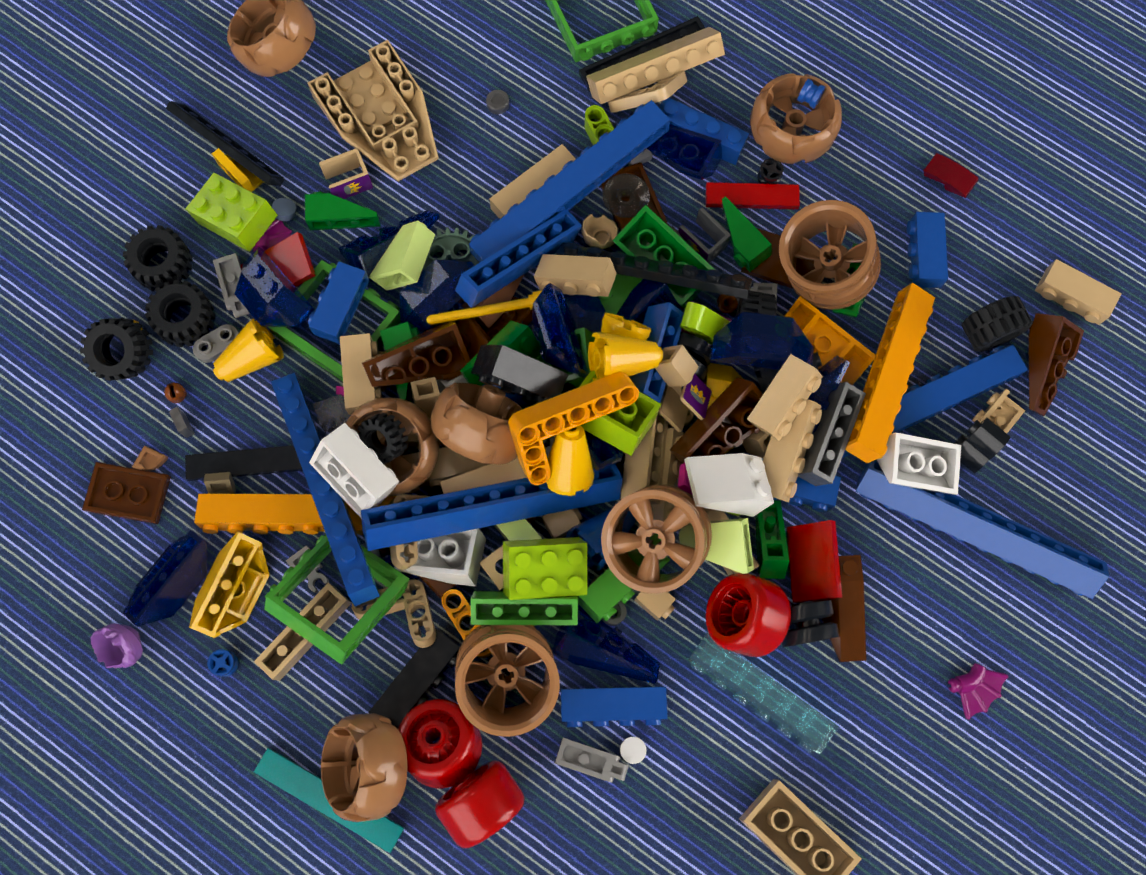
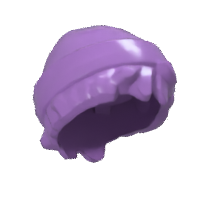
M112 623L96 630L90 637L98 662H104L106 668L131 667L142 656L143 650L140 635L137 630L130 626Z

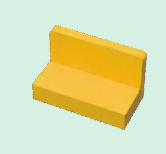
M219 148L211 153L217 164L237 185L253 192L264 183L229 155H225Z

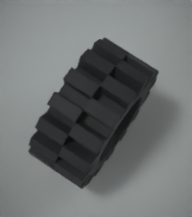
M387 413L376 414L362 422V425L357 429L360 431L358 435L361 441L368 448L375 451L378 459L383 464L389 463L405 452L404 449L408 445L404 443L408 440V436L403 435L406 431L405 427L400 428L401 421L398 419L394 422L395 416L389 415L387 417ZM377 431L381 432L386 438L387 447L379 441Z

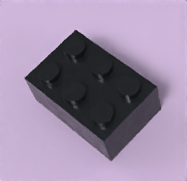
M481 345L471 374L479 377V382L493 386L494 384L500 386V389L505 393L521 395L522 400L532 404L560 395L568 377L567 373L504 345Z

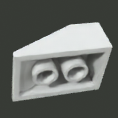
M738 453L696 456L684 459L695 506L753 517L774 503L771 487L765 472V465L761 457Z
M478 528L417 541V562L406 570L397 569L395 566L394 568L400 572L449 584L476 586L480 570L479 562L482 561L486 538ZM404 552L400 554V557L405 558V562L409 560L408 557L404 556Z

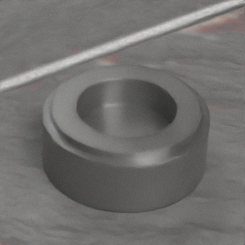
M502 90L491 91L486 98L488 110L494 114L506 112L509 108L507 93Z

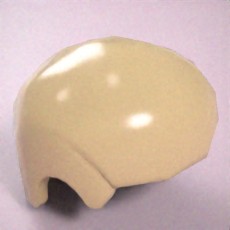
M592 214L583 220L582 236L588 246L606 249L615 244L612 240L618 235V228L614 221L605 215L596 218Z

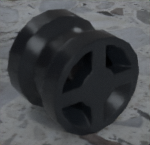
M772 158L763 161L757 176L759 183L778 184L784 170L782 163Z

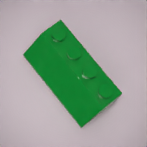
M646 205L612 240L629 256H645L656 261L667 260L673 264L682 266L693 265L703 270L714 269ZM655 281L684 309L687 302H692L702 291Z

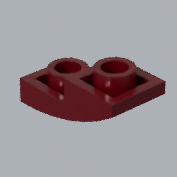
M938 153L934 155L923 170L924 176L944 184L945 190L964 198L967 197L979 180L976 175L965 167Z

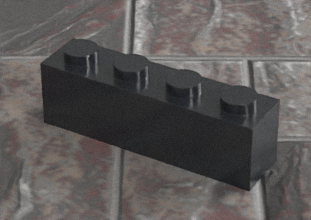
M435 628V642L427 648L418 649L368 713H375L389 718L391 724L398 729L406 714L415 706L427 701L429 697L426 694L432 687L436 689L445 678L443 673L447 667L453 668L456 665V658L460 647Z

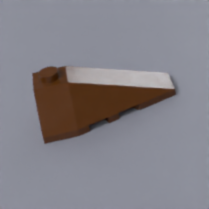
M1036 313L1033 324L1029 328V409L1045 416L1057 393L1056 384L1060 378L1064 379L1067 374V370L1064 369L1069 360H1074L1077 355L1084 330L1064 316Z
M450 321L426 330L362 362L371 386L375 387L409 383L435 377L436 380L454 379L462 375L460 370L470 361V357L456 323Z
M861 555L839 556L842 598L828 599L832 600L834 614L831 617L822 619L823 623H837L840 637L831 638L830 642L839 662L866 661L864 579Z

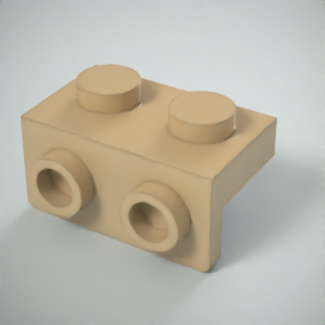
M1005 389L1000 394L995 392L986 402L989 405L985 411L981 409L972 421L978 420L982 422L987 417L1005 433H1008L1025 410L1007 397L1010 391Z

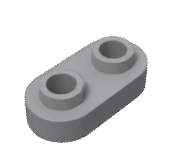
M221 325L197 340L193 345V353L201 362H213L239 332L232 325ZM225 333H230L228 338L223 339ZM208 345L206 351H201L203 346Z

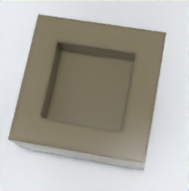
M230 472L205 474L204 484L208 494H236V486Z

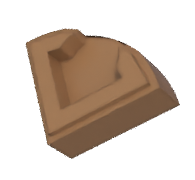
M144 445L132 468L152 471L161 467L169 457Z

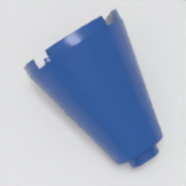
M612 508L574 526L575 528L572 527L566 532L567 538L580 537L587 542V566L590 568L593 565L597 566L596 571L601 570L607 564L602 552L601 536L604 522ZM630 510L624 519L622 532L629 533L636 523V519Z

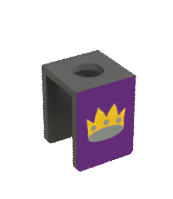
M701 207L698 211L696 223L716 244L708 250L684 225L679 227L678 233L703 259L710 263L727 248L731 234Z

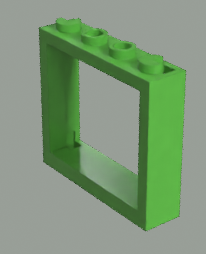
M545 0L575 63L589 60L600 53H608L613 48L629 45L637 39L650 37L657 32L659 18L650 0H634L643 21L578 45L557 3L559 0Z
M321 260L314 269L316 276L300 286L268 328L274 336L343 382L342 365L286 328L326 276H329L332 268L337 266L332 262L328 264ZM369 288L365 290L362 299L387 315L371 336L373 341H377L378 350H380L383 346L380 331L399 325L402 317L397 305L391 301L386 303L380 299L381 296L375 290Z
M325 534L319 537L316 546L312 550L307 549L303 553L295 567L291 566L287 569L282 577L283 580L278 585L273 584L270 587V591L265 595L264 610L342 665L405 593L409 578L361 545L373 578L388 588L347 635L338 642L283 602L332 551Z

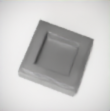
M179 407L169 410L170 416L180 434L186 438L195 434L186 414Z

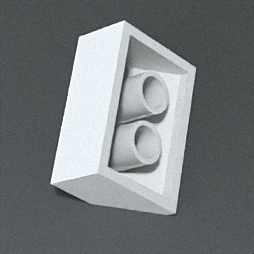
M346 423L339 426L320 441L309 462L360 518L361 510L377 507L399 483L395 473L378 459L375 451L368 448L361 441L358 433L350 429Z
M892 433L889 436L886 444L887 451L877 461L890 484L958 495L961 445L901 433Z

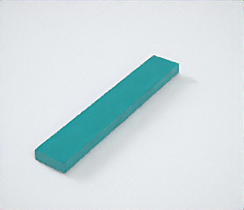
M267 748L254 770V773L389 853L392 852L405 827L386 816L378 820L364 822L343 820L334 813L333 808L327 801L322 779L271 748Z

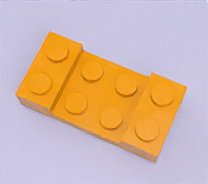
M801 296L774 327L772 341L784 351H787V349L790 351L811 349L813 353L818 352L822 366L818 367L828 386L843 382L853 385L875 358L873 352Z

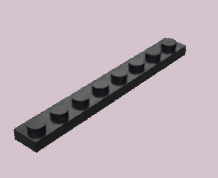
M571 242L563 243L556 252V255L611 258L616 273L620 275L747 299L752 285V279L746 278L741 274H724L714 269L703 270L693 265L682 266L667 260L656 261L645 256H629L619 251L608 252L598 247L587 248Z

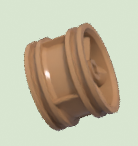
M823 200L812 203L799 210L788 221L781 234L779 242L781 264L797 295L803 297L814 307L828 310L849 307L862 300L876 284L881 269V257L877 238L870 219L858 207L839 200ZM827 231L828 245L819 249L809 241L813 236ZM847 231L858 235L864 241L850 250L841 245ZM797 258L814 260L815 269L801 276L796 271ZM850 263H861L853 274L850 275L847 272ZM824 277L829 279L835 278V283L821 284Z
M651 485L626 496L609 512L602 529V552L611 572L626 586L643 593H665L685 584L702 565L711 546L712 530L707 512L704 508L695 506L693 495L672 485ZM650 499H659L675 505L664 522L654 519ZM629 510L640 524L636 534L622 532L624 519ZM691 523L695 533V548L675 543L674 532ZM655 533L661 539L657 545L653 544L654 540H650V537ZM638 549L640 554L644 556L640 567L629 557L627 552ZM669 555L675 563L683 568L675 573L660 574L659 559H664Z
M480 625L475 628L461 644L455 665V693L458 705L464 716L481 731L502 737L527 733L546 720L557 702L560 680L551 647L545 637L531 625ZM507 642L525 646L518 655L507 652ZM486 648H489L493 655L488 664L473 661ZM544 661L545 676L542 684L525 677V667ZM507 668L510 675L504 676L502 669ZM488 679V682L493 687L484 701H481L473 694L468 684ZM516 688L526 702L518 706L504 708L506 691Z

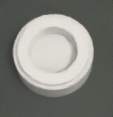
M628 737L621 743L620 754L626 762L637 764L646 756V745L640 738Z

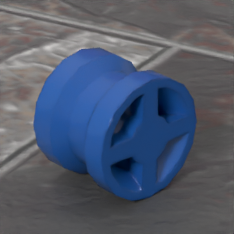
M807 79L797 101L801 103L806 102L811 108L815 109L826 87L823 85L817 86L812 80Z
M219 649L209 656L207 666L212 674L228 677L237 671L239 659L235 653Z

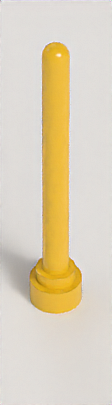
M540 290L532 292L531 295H528V298L432 314L427 317L426 321L428 324L433 325L529 307L530 310L535 309L536 311L546 309L543 292Z

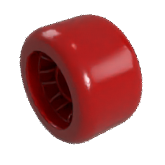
M734 573L722 579L713 589L706 607V626L713 641L723 649L749 657L765 656L777 649L786 637L791 621L790 603L781 587L769 580L749 573Z
M445 699L425 701L410 710L398 728L406 747L407 771L425 786L438 789L453 787L475 770L481 758L482 737L480 731L469 722L459 705L453 701ZM440 737L437 743L432 744L436 738Z
M494 760L478 767L463 780L456 783L455 786L451 787L436 803L435 812L454 842L459 847L467 849L485 841L509 823L522 809L525 797L503 763Z

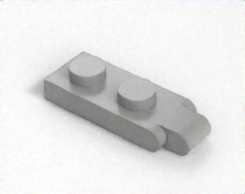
M234 253L213 260L227 310H232L235 318L250 314L248 305L252 304L238 255Z
M566 738L562 739L555 764L613 783L614 778L624 781L629 765L619 762L620 756Z

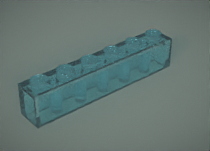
M708 632L704 634L688 658L692 662L690 666L702 675L705 672L713 677L711 681L722 690L726 688L735 693L733 696L735 700L744 706H747V704L757 709L755 711L757 716L766 722L769 720L775 722L778 725L776 729L788 738L791 735L800 741L798 745L810 754L813 751L822 753L839 727L741 655L718 646Z

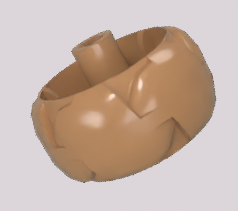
M245 0L229 23L227 41L234 57L248 71L261 77H273L276 74L291 70L304 58L311 43L314 41L316 24L311 11L302 0Z
M794 73L784 74L769 81L756 97L750 116V126L755 142L762 146L767 156L786 164H794L805 160V163H809L821 157L833 145L842 124V108L839 99L835 100L833 90L827 83L809 74L804 76ZM807 79L812 80L817 86L823 85L826 87L815 109L811 108L806 102L801 103L797 101ZM792 103L804 105L812 111L805 115L803 111L793 109ZM772 106L787 113L781 129L769 117L768 113ZM805 125L814 130L821 131L810 136L801 135Z
M454 383L439 394L431 412L430 425L434 435L454 452L477 462L504 465L518 457L508 421L514 413L522 410V408L516 402L506 397L503 390L495 386L484 385L483 387L471 383Z
M400 398L374 399L355 409L345 423L350 429L358 433L360 431L357 429L362 425V422L376 414L387 413V416H395L394 422L398 419L401 421L399 427H405L406 429L403 435H409L411 432L414 435L417 434L420 444L417 461L411 464L401 455L391 461L392 471L395 473L399 483L388 496L402 495L419 487L431 475L439 456V439L431 429L429 416L416 404ZM382 437L379 441L387 447L386 438ZM408 440L404 442V443H407L408 445H407V448L404 449L405 452H404L403 454H405L406 451L408 450V447H409Z
M375 713L352 714L342 718L328 732L322 751L321 779L325 797L337 816L352 822L378 820L387 816L392 811L391 809L400 803L407 782V753L400 731L391 724L389 718Z

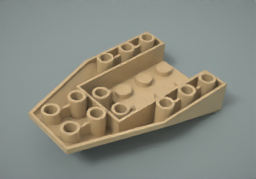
M386 40L368 50L371 61L334 81L329 73L326 72L307 84L314 100L342 139L354 148H358L360 153L396 181H400L439 158L423 92L390 42Z

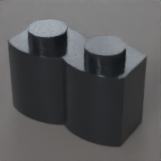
M986 417L982 422L976 420L967 430L969 434L966 437L962 434L953 444L961 445L960 462L975 474L1007 444L1011 437Z

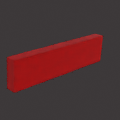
M706 182L705 186L706 207L723 208L722 199L725 196L736 208L798 210L800 207L799 185Z

